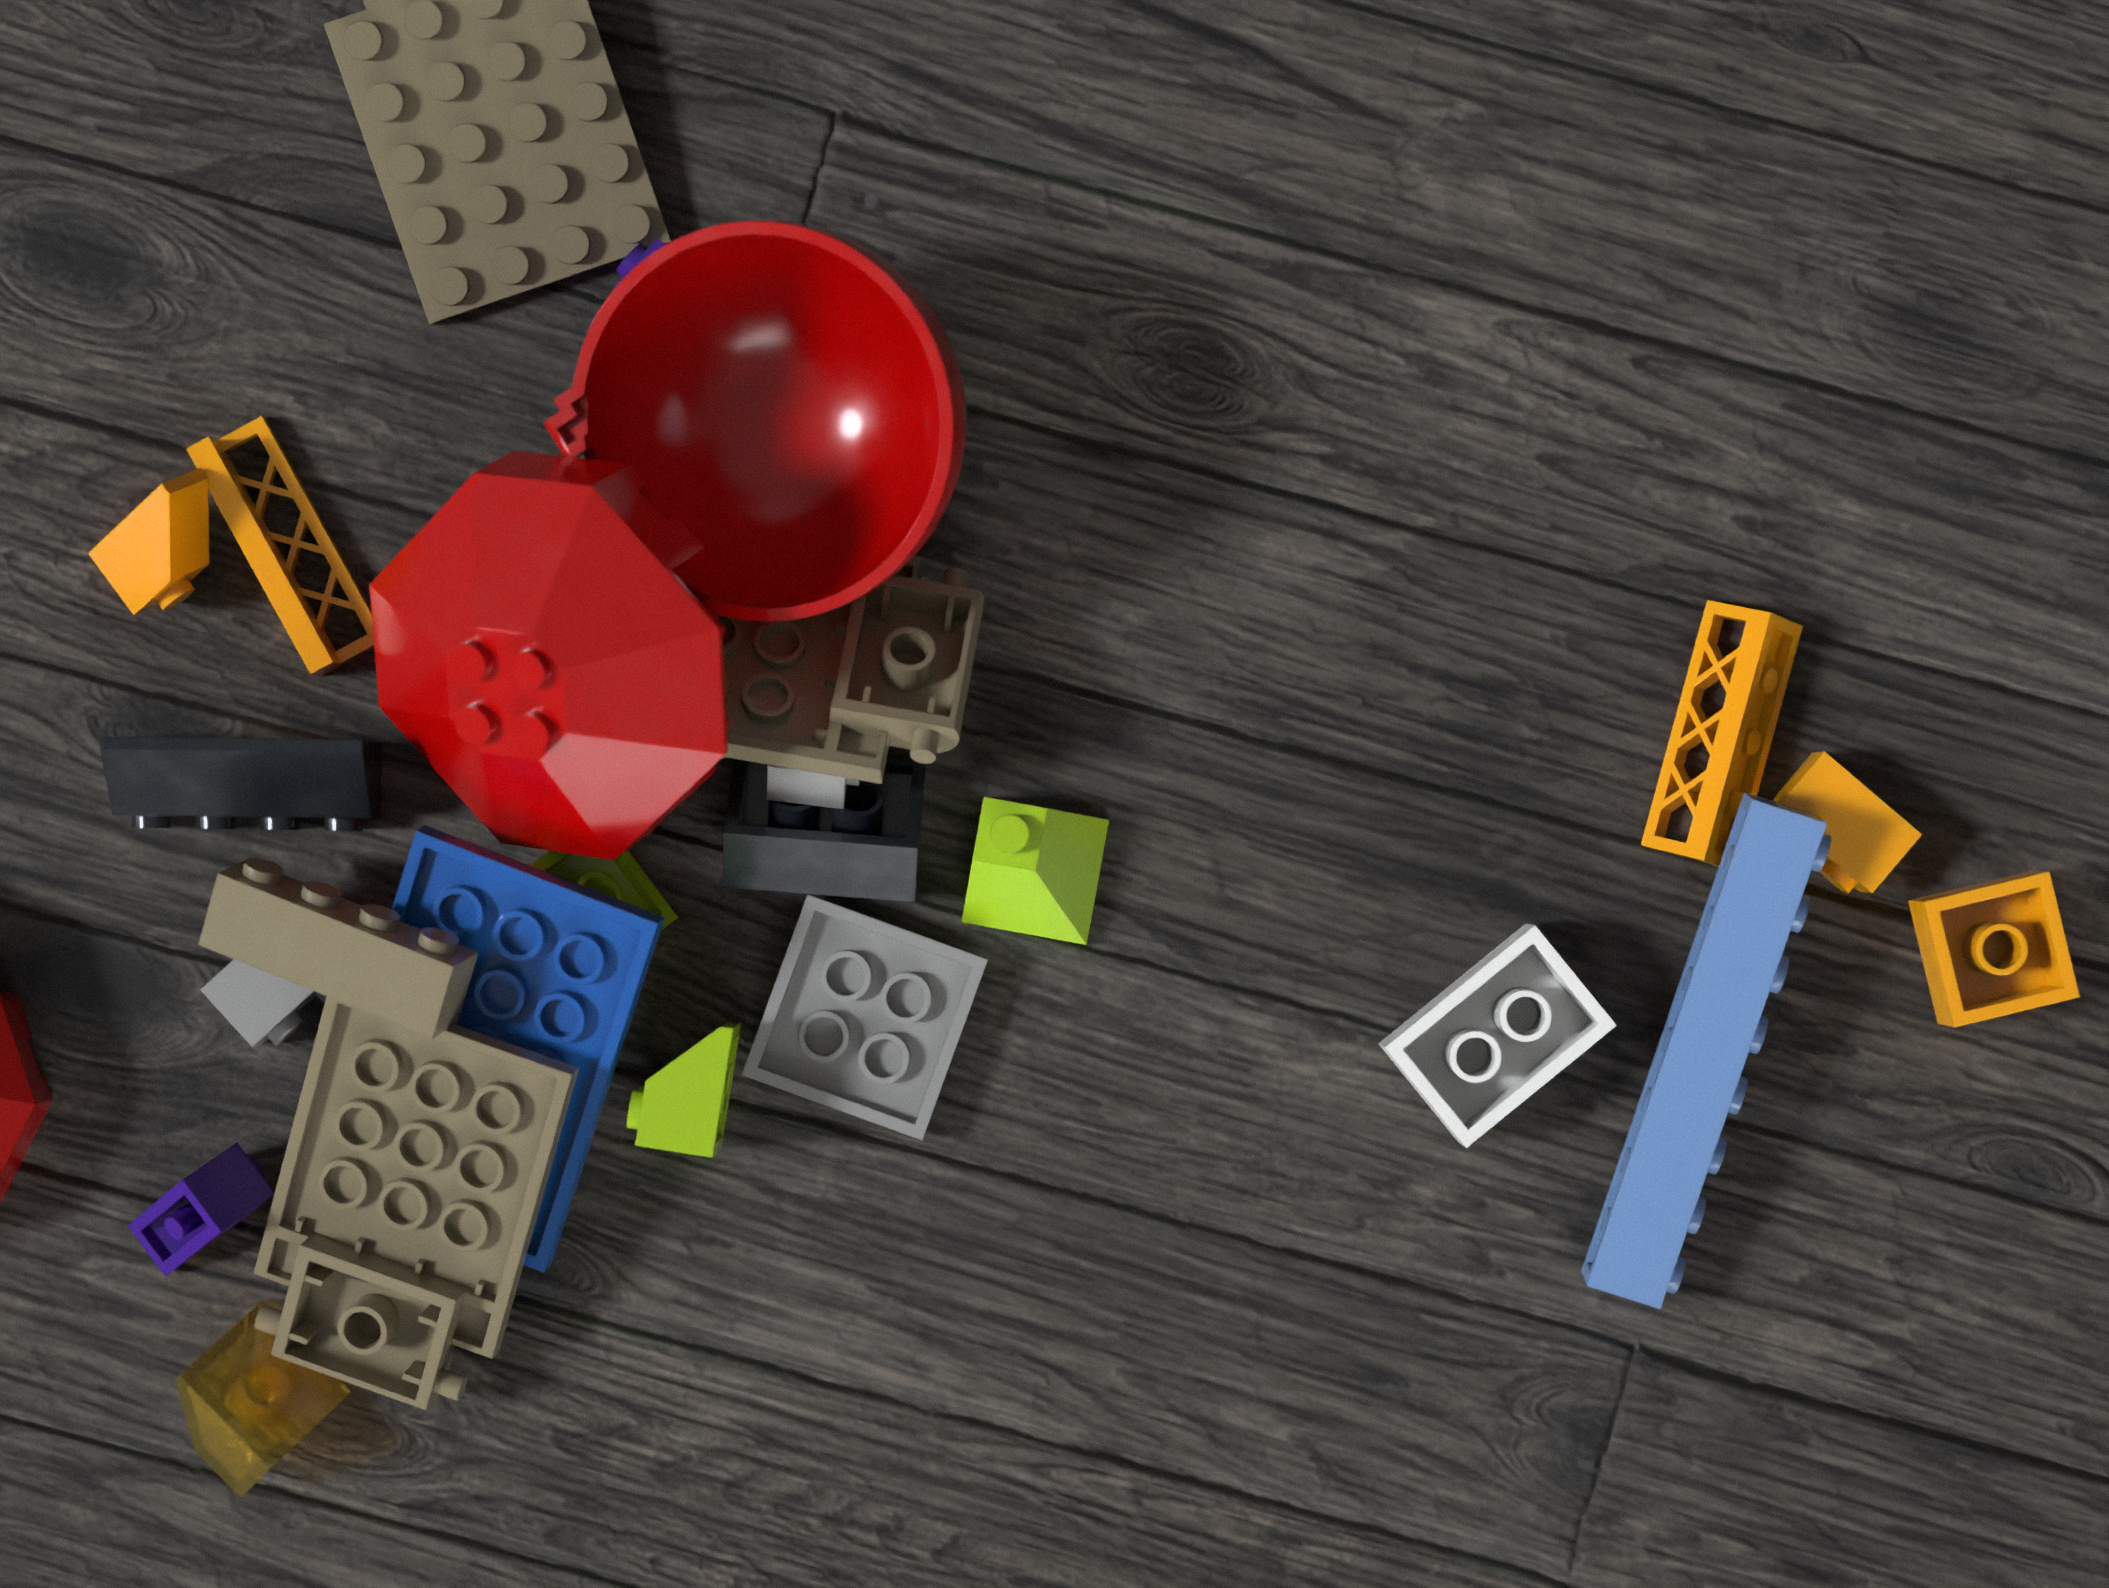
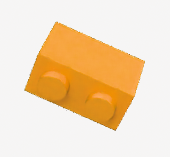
M1825 751L1812 752L1772 799V801L1816 814L1827 823L1824 833L1831 835V844L1820 873L1846 894H1849L1853 888L1862 893H1873L1922 835Z

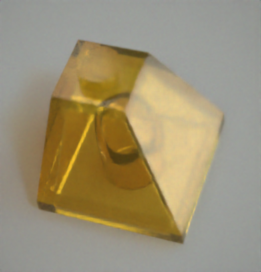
M263 1301L254 1307L175 1380L196 1453L240 1498L281 1461L351 1392L339 1379L271 1355L275 1336L254 1328L260 1308L266 1305Z

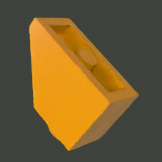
M201 467L162 483L88 553L133 615L156 605H159L164 612L177 606L195 591L190 581L209 565L208 477Z

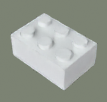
M1526 923L1378 1044L1454 1138L1467 1148L1617 1025L1536 925Z

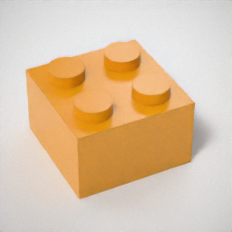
M2027 871L1908 900L1938 1024L1955 1028L2080 997L2049 871Z

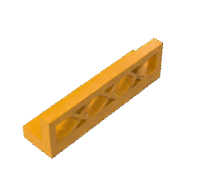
M260 416L218 440L208 436L186 448L196 468L201 467L207 475L208 490L311 675L323 676L374 648L371 608L266 418ZM259 436L270 456L263 482L239 476L227 454ZM276 471L279 472L288 490L272 486ZM245 485L260 489L256 505ZM270 493L293 499L301 513L293 538L270 532L264 522L263 516ZM307 526L319 546L303 541ZM276 541L291 545L287 561ZM301 548L323 554L327 559L331 572L324 594L301 588L295 578L294 571ZM338 581L349 601L334 597ZM306 596L322 601L318 616H316ZM331 604L355 610L367 632V635L338 651L335 650L324 630Z
M1707 600L1643 834L1642 846L1692 858L1719 867L1744 792L1756 796L1758 794L1803 628L1802 625L1771 612ZM1729 619L1745 622L1740 646L1724 658L1717 645L1723 620ZM1720 679L1727 693L1723 709L1707 719L1700 706L1704 690ZM1703 741L1710 754L1706 771L1691 781L1684 768L1687 753ZM1684 803H1687L1693 815L1686 843L1665 838L1671 813Z

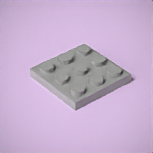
M807 894L742 1075L923 1140L988 959Z

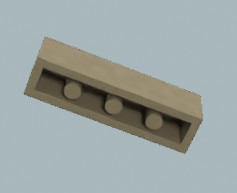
M249 858L217 874L198 945L432 1039L458 1023L478 952L458 944L459 938L456 935L432 927L419 929L399 921L400 915L390 908L375 904L361 906L341 898V891L332 885L317 881L303 883L285 876L281 866L268 860Z

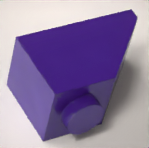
M235 1143L182 1179L133 1220L128 1227L166 1277L249 1216L275 1193L265 1181L264 1174L259 1165L248 1158L239 1144Z

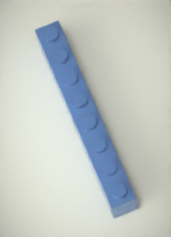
M1744 792L1581 1270L1586 1285L1661 1309L1666 1292L1675 1294L1680 1286L1685 1270L1686 1258L1679 1256L1685 1236L1687 1232L1696 1234L1701 1225L1706 1208V1198L1701 1197L1700 1193L1707 1172L1715 1175L1725 1155L1727 1138L1720 1136L1728 1112L1736 1115L1745 1097L1748 1079L1741 1076L1748 1053L1757 1054L1765 1039L1768 1018L1761 1015L1769 992L1778 994L1782 988L1789 966V957L1782 954L1790 931L1799 933L1805 922L1810 905V896L1803 893L1811 870L1820 872L1829 852L1831 835L1824 833L1827 823L1816 814Z

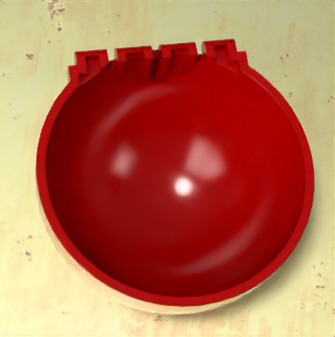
M777 220L732 222L700 229L675 239L653 252L635 266L615 287L601 306L581 348L574 374L573 387L553 399L560 411L543 423L563 456L579 458L584 454L585 459L630 463L648 483L641 492L665 519L675 514L705 547L706 561L682 575L679 579L707 610L715 611L721 616L767 622L796 620L819 615L838 608L867 594L898 572L921 549L933 533L950 502L961 469L967 430L966 398L960 367L951 341L938 316L917 288L884 258L853 239L828 229L803 223Z

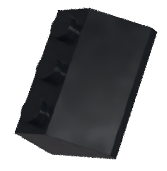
M887 755L882 784L860 780L859 786L847 785L844 809L767 800L768 764L734 759L723 833V887L915 902L927 764L918 763L912 760L911 757Z

